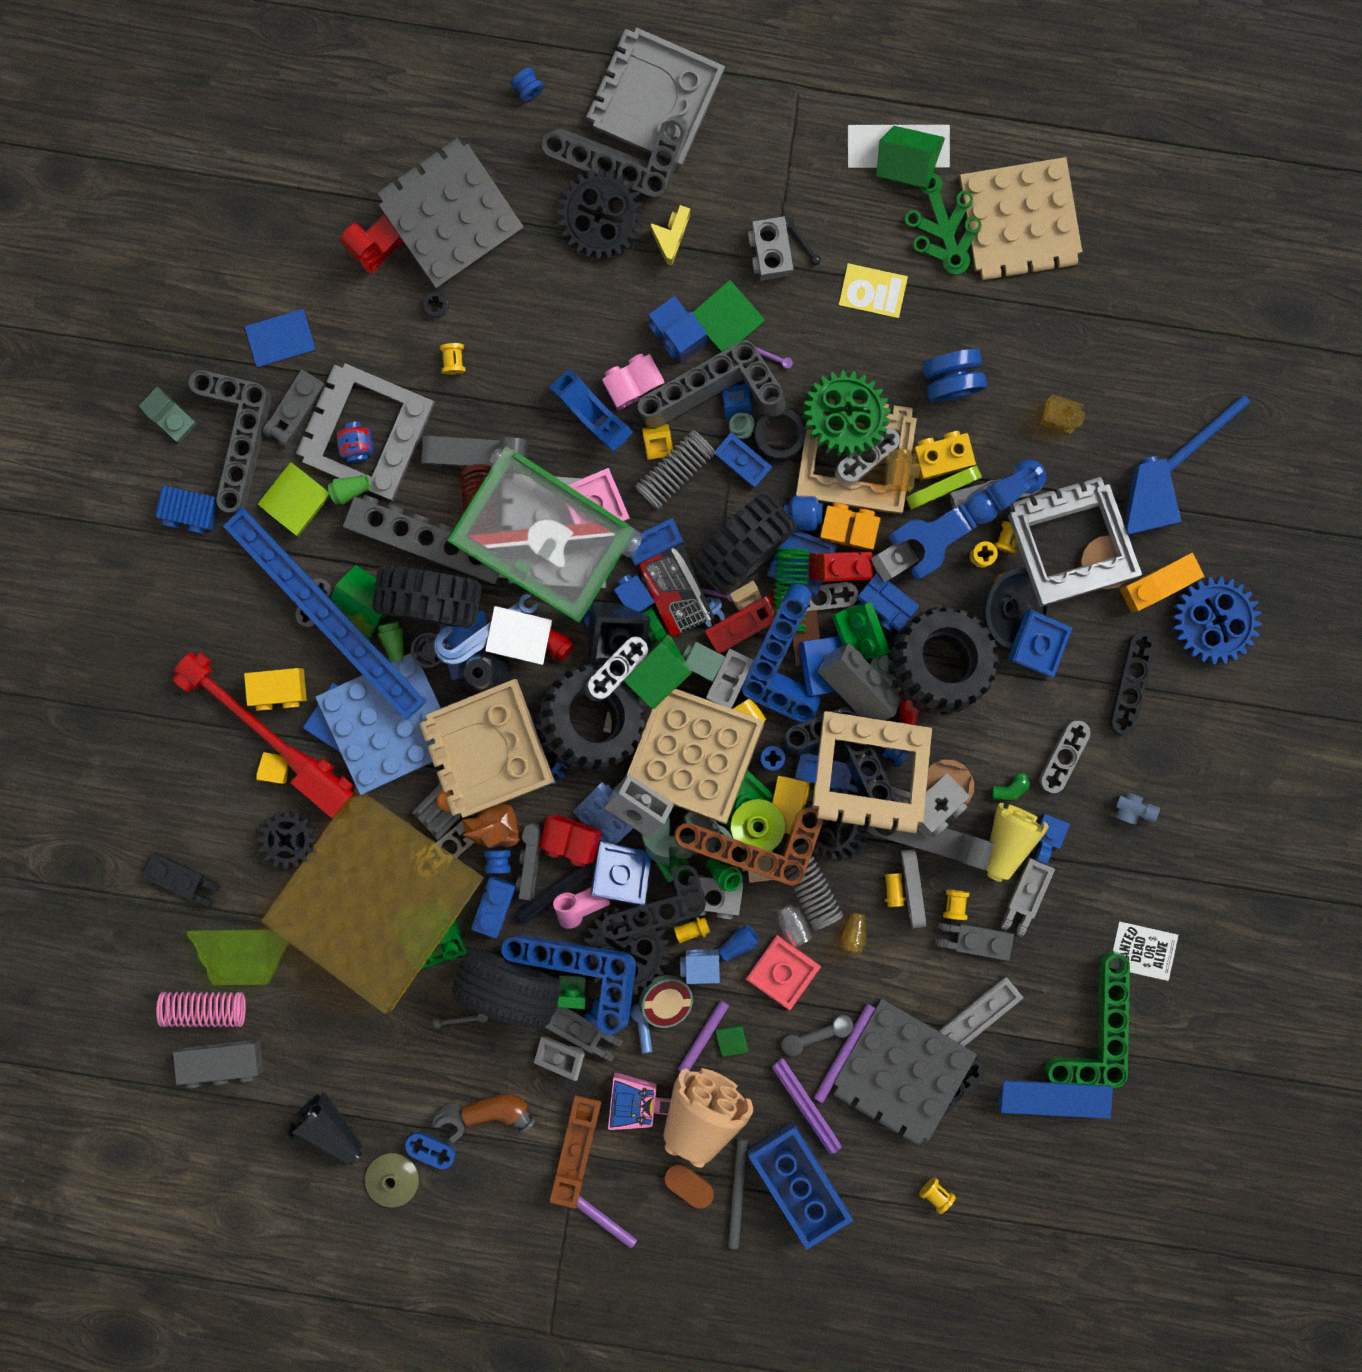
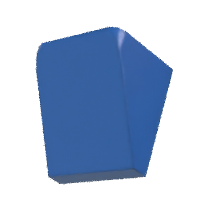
M746 384L732 385L722 391L726 419H731L737 413H748L752 416L750 392Z

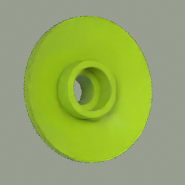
M761 799L750 800L743 803L735 811L731 820V833L733 839L771 851L780 844L784 837L785 820L781 811L773 803ZM756 822H761L764 825L761 832L754 831L753 826Z

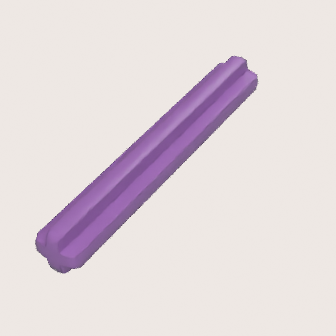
M783 1058L779 1059L772 1065V1069L828 1153H836L841 1148L840 1142Z

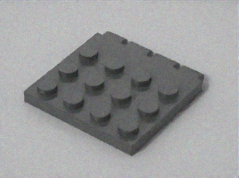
M458 138L441 148L446 157L445 160L442 159L438 152H435L419 163L424 172L423 175L413 167L397 178L399 185L402 187L401 190H398L394 183L391 182L377 192L378 197L382 201L378 205L434 288L446 282L523 228V225L469 144L463 146Z
M882 998L834 1083L838 1086L834 1096L849 1105L857 1097L860 1100L855 1109L872 1119L876 1117L878 1111L882 1112L883 1115L879 1120L880 1124L897 1134L902 1125H904L907 1129L902 1137L920 1146L924 1138L930 1140L975 1060L977 1053Z

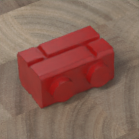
M872 552L810 553V580H867L873 577Z

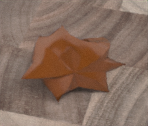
M501 803L478 812L475 818L462 819L465 830L463 836L488 848L500 845L506 847L514 846L519 842L524 833L523 829L517 825V818L512 806L506 803Z

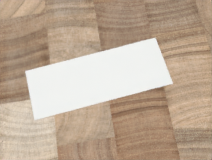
M848 125V168H877L879 140L893 126L943 136L945 140L935 167H950V125Z

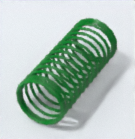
M779 548L775 550V555L778 556L775 559L778 562L775 567L778 570H775L774 573L779 576H775L774 579L780 582L774 583V586L779 587L773 590L775 593H779L773 596L775 599H778L773 601V604L777 605L772 608L774 611H778L781 605L780 602L784 599L779 596H785L786 592L778 590H788L790 587L778 584H808L807 581H792L779 578L809 577L808 575L779 573L786 571H809L808 569L780 567L783 565L809 566V563L781 560H809V550L796 548ZM800 624L796 633L806 632V625Z

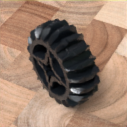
M834 788L833 791L829 790V792L852 795V791L849 789L842 791L841 788ZM813 802L807 803L809 808H812ZM810 812L805 813L804 816L808 817V820L802 824L807 828H811L815 824V817ZM838 812L837 820H841L842 813ZM869 817L865 818L864 826L840 822V825L836 826V823H839L838 821L824 820L814 846V853L816 855L823 854L825 860L833 858L837 862H840L842 858L844 860L852 859V854H861L859 847L866 848L868 846L864 840L865 837L871 838L873 836L870 832H867L868 827H870L867 820ZM825 833L832 836V839L836 841L837 847L831 845L824 837Z

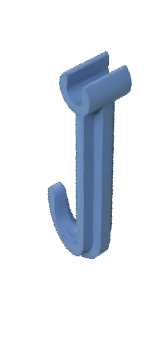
M526 594L508 610L532 615L537 609L538 604L533 605L531 608H526L524 603L531 597L530 594ZM491 622L452 650H446L442 645L443 640L452 632V627L447 626L436 636L434 642V651L437 657L443 663L449 665H459L487 645Z

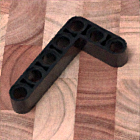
M848 707L832 711L833 713L858 716L855 710ZM823 715L789 728L782 740V750L784 753L791 757H798L819 749L820 736L814 732V729L821 728ZM796 737L800 739L802 745L795 746L791 744L789 738ZM835 740L862 797L874 798L872 792L878 791L883 795L884 800L898 802L872 745L859 744L862 751L857 752L850 747V743L854 742ZM861 767H868L873 775H864ZM895 821V825L892 826L891 830L876 828V830L884 836L893 835L897 832V821Z

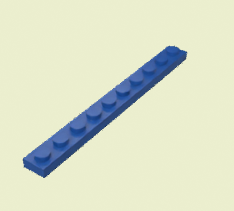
M242 507L223 526L405 720L413 716L427 702L245 508Z

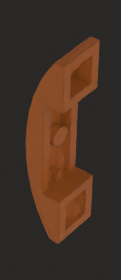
M578 1095L574 1097L550 1203L575 1209L577 1207L601 1106V1101Z

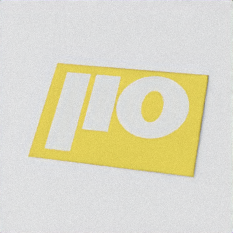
M848 263L839 305L899 318L908 276Z

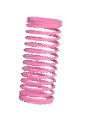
M161 992L156 1007L157 1022L160 1027H174L175 1025L177 1027L181 1025L183 1027L187 1025L189 1027L193 1025L195 1027L199 1025L201 1027L205 1025L210 1027L212 1025L214 1028L217 1025L219 1027H229L230 1025L232 1027H241L245 1019V996L242 992H237L235 997L232 992L229 996L226 992L223 996L220 992L217 995L214 992L211 995L208 992L205 995L202 992L198 995L194 992L192 996L190 992L186 996L184 992L180 996L178 992L174 996L171 992L168 994L167 992ZM170 995H171V1013H170V998H169ZM177 995V1013L175 1018V998ZM183 995V1014L181 1018V999ZM188 996H189V1003H190V1005H189V1014H188V1017H187V1000H188ZM195 996L196 1005L195 1014L193 1016V1001ZM200 996L202 1000L201 1015H199ZM206 997L208 998L207 1015L205 1013ZM212 997L214 998L213 1016H212V1010H211V1007H212ZM226 997V1009L224 1016V999ZM232 997V1010L230 1017V1000ZM163 998H164V1000H165V1014H164V1019H163V1014H162ZM218 998H220L219 1016H218ZM227 1015H228V1021H229L228 1025H226ZM222 1016L223 1023L220 1025L219 1022Z

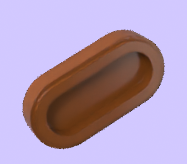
M675 1163L668 1167L665 1173V1183L671 1191L698 1209L706 1208L711 1204L714 1192L713 1187L708 1181L682 1163Z

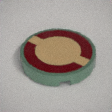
M664 975L653 979L652 983L648 987L645 986L639 999L640 1011L646 1021L659 1028L676 1026L682 1022L690 1013L693 1005V995L690 988L681 978L673 975Z

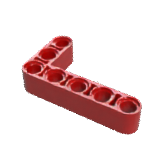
M385 215L367 232L357 223H354L340 237V242L349 255L368 273L375 271L403 243Z

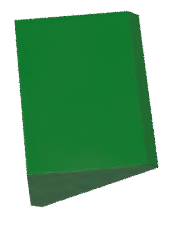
M893 126L879 140L877 178L928 189L945 138Z
M355 565L336 584L330 599L367 638L371 639L378 630L377 626L382 624L387 615L374 612L372 607L376 578Z
M666 635L623 681L651 708L655 709L692 671L671 636Z

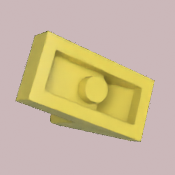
M681 205L677 213L672 212L668 223V227L671 230L650 224L651 232L666 263L671 266L690 217V208Z

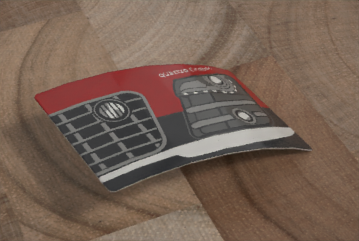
M682 544L640 564L651 595L671 636L678 635L714 618V614L700 588Z

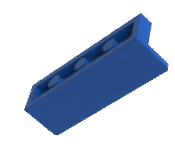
M1004 1080L1002 1093H998L997 1104L1001 1113L1111 1119L1113 1088L1109 1085Z

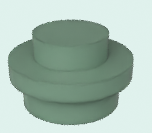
M737 413L729 422L730 432L739 439L750 437L756 427L755 419L748 413Z

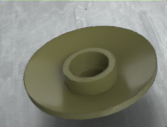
M386 1153L380 1155L372 1161L366 1171V1190L369 1196L379 1205L385 1207L402 1206L413 1198L418 1189V1170L415 1164L402 1154ZM386 1179H394L395 1186L389 1187L386 1184Z

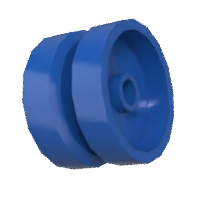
M979 349L951 352L922 362L924 378L936 380L926 388L929 402L960 399L988 388L986 375L979 371L972 372L983 364Z

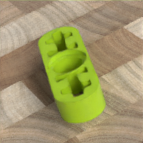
M977 465L906 497L910 509L913 510L981 479L982 475Z

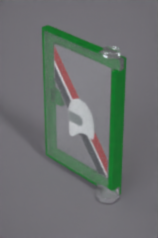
M504 446L502 450L497 448L489 460L493 466L447 541L580 623L621 554L627 557L632 556L639 547L643 534L507 446Z

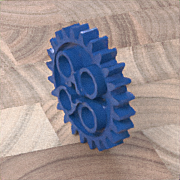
M1212 577L1206 578L1205 585L1201 580L1196 581V589L1191 586L1187 587L1186 591L1189 596L1179 595V599L1183 604H1176L1174 608L1180 612L1178 615L1171 616L1172 619L1178 621V625L1173 626L1172 630H1180L1181 633L1175 640L1184 639L1185 641L1181 649L1191 648L1190 657H1195L1199 653V662H1205L1209 657L1210 664H1216L1218 658L1221 664H1226L1228 657L1232 661L1238 660L1237 652L1241 655H1246L1247 651L1244 646L1253 647L1255 644L1250 638L1260 635L1254 630V627L1262 625L1261 622L1255 621V617L1262 613L1260 611H1253V607L1258 604V601L1249 602L1248 600L1252 592L1243 594V584L1237 585L1234 588V579H1229L1224 584L1223 577H1217L1215 583ZM1220 596H1224L1228 601V606L1225 610L1218 606ZM1206 599H1209L1210 607L1206 604ZM1196 607L1201 608L1204 613L1201 621H1197L1194 618L1193 611ZM1219 616L1221 621L1217 623L1218 625H1213L1212 621L1215 617ZM1232 620L1239 624L1237 634H1233L1230 631L1229 625ZM1208 631L1212 632L1215 636V642L1212 646L1205 642V635ZM1223 635L1227 637V643L1224 642Z

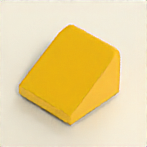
M663 424L657 428L646 427L642 429L647 460L663 458L667 454H671L673 447L668 424Z
M263 752L256 779L281 784L286 783L289 765L281 755Z

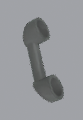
M840 1013L833 1017L830 1026L801 1037L796 1033H787L781 1039L782 1050L787 1055L797 1056L802 1052L803 1047L834 1035L847 1037L853 1030V1022L848 1015Z

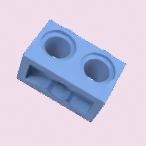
M718 949L686 950V957H680L681 977H686L687 984L720 983Z

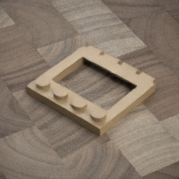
M826 399L829 404L835 405L834 399ZM853 399L857 404H862V400ZM894 405L892 414L886 416L890 419V423L885 428L894 429L900 434V444L897 451L892 486L857 481L852 486H844L835 477L813 474L818 437L810 439L809 437L813 432V429L805 431L806 437L803 444L796 495L815 496L819 502L840 503L849 507L902 515L917 418H912L913 408ZM855 423L858 428L866 429L864 424Z
M824 711L812 808L818 809L817 818L837 821L838 812L842 813L841 822L864 826L865 818L869 817L870 827L891 830L893 821H897L896 831L916 833L917 825H921L924 820L932 728ZM835 740L914 752L909 804L829 792Z

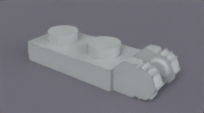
M1028 858L1007 906L1009 909L1006 911L1002 921V929L1007 930L1011 926L1017 911L1024 914L1017 927L1016 935L1022 937L1025 934L1031 919H1034L1055 871L1054 868Z

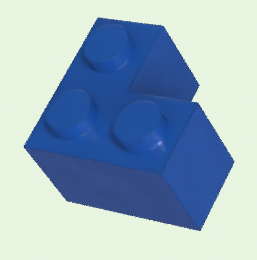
M673 296L649 314V321L651 323L648 324V327L656 338L659 336L663 338L664 349L672 359L677 357L680 363H682L707 344L706 331L692 312L687 313L676 296Z

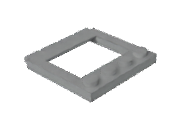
M346 363L343 368L333 365L327 383L335 387L333 390L327 387L323 388L316 407L324 410V413L321 415L313 412L305 432L314 436L312 439L303 436L296 454L304 457L303 463L338 478L363 475L364 473L322 456L353 384L356 383L403 403L372 477L366 475L371 485V489L368 491L393 501L435 402Z
M1101 477L1081 483V487L1077 483L1057 489V496L1055 491L1033 496V505L1030 498L1015 501L1010 505L1012 513L1008 515V519L1040 607L1142 576L1110 485L1104 486ZM1099 506L1117 556L1047 577L1029 526Z

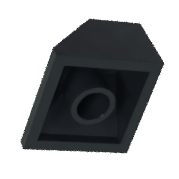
M592 602L588 623L589 664L603 665L629 638L639 637L647 644L650 617L620 603ZM636 645L631 647V651L624 658L628 661L633 655L637 654L639 648ZM611 662L610 666H621V664Z

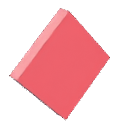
M776 934L747 975L746 980L790 1011L821 966Z

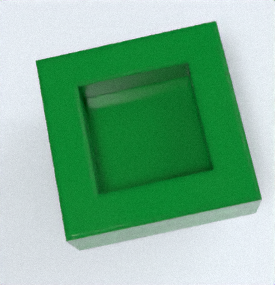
M671 855L670 866L656 862L669 886L674 884L673 876L676 869L682 864H689L686 859L677 858L675 855ZM687 869L680 871L679 880L692 872Z

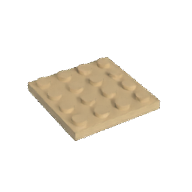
M675 689L655 709H652L627 775H632L675 806L726 824L765 722L756 717Z

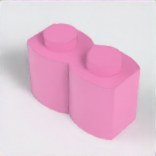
M643 354L636 355L628 361V366L621 369L619 366H616L605 372L606 377L602 379V383L617 411L634 404L645 395L665 385L650 354L646 356Z

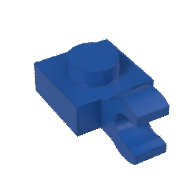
M1042 814L1039 824L1042 826L1044 821L1049 827L1039 841L1040 845L1034 860L1047 864L1051 856L1052 847L1061 849L1070 824Z

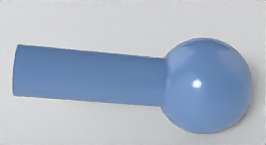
M637 1002L631 1008V1017L638 1024L642 1054L651 1053L652 1045L649 1024L641 1013L639 1002Z

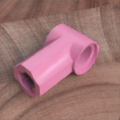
M588 888L575 895L572 893L560 894L555 898L553 905L560 925L566 929L577 927L582 922L584 916L610 905L609 900L590 897L591 888Z

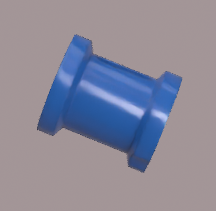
M768 746L760 754L761 764L768 770H778L785 763V754L779 747ZM771 750H774L775 754L780 756V760L775 761L773 766H770L769 761H765V756L770 755Z

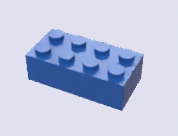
M791 1121L747 1149L748 1157L806 1250L853 1221L849 1209L794 1121Z

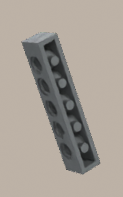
M364 494L362 499L354 496L343 525L344 528L498 586L500 577H498V572L484 563L473 565L471 555L461 549L453 556L446 553V546L450 543L447 539L454 528L439 523L438 527L429 525V519L414 514L412 518L403 515V509L391 504L384 508L377 505L379 500ZM376 513H382L383 523L378 527H373L371 525V517ZM402 522L407 523L409 526L408 533L404 536H398L396 534L397 525ZM426 532H432L434 535V541L429 546H423L421 543V537ZM467 533L466 536H467L468 538H470L471 540H473V541H475L476 543H478L476 540H474V539H472L471 537H469L468 535H470V534ZM478 543L479 545L483 546L484 548H486L487 550L491 551L492 553H494L495 555L499 556L500 558H508V557H501L500 555L496 554L495 552H493L492 550L488 549V548L485 547L484 545Z

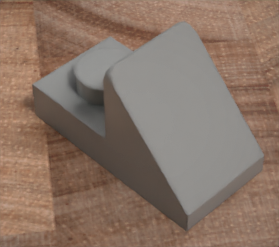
M906 540L899 545H892L872 557L871 561L877 573L886 582L918 562L919 559Z
M541 1037L534 1063L577 1081L584 1051L579 1046H567L551 1038Z

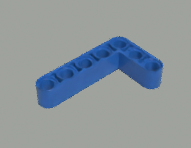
M794 584L789 587L746 676L742 691L750 700L803 723L815 718L821 701L820 695L808 696L805 685L777 673L811 600V592L806 586Z
M517 935L503 942L501 947L502 955L510 962L603 978L597 1018L599 1030L606 1035H613L628 1025L636 962L630 954L528 935ZM515 942H518L521 946L520 955L514 951ZM540 946L546 949V959L539 955ZM565 951H569L572 954L573 960L571 964L564 958ZM591 955L598 959L599 965L597 969L590 963ZM617 960H621L625 965L623 973L619 972L616 968ZM613 987H616L620 990V1000H617L613 997ZM610 1014L617 1018V1027L610 1024Z

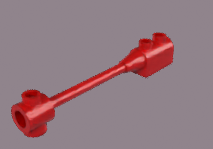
M192 652L187 654L175 667L174 673L176 675L172 680L188 693L192 689L197 690L203 686L281 754L284 761L297 774L291 782L292 785L331 818L337 817L354 797L355 792L351 789L355 784L344 775L340 778L336 777L331 772L334 766L322 757L318 761L285 744L209 678L213 672L209 667L212 661L201 652H198L197 655Z

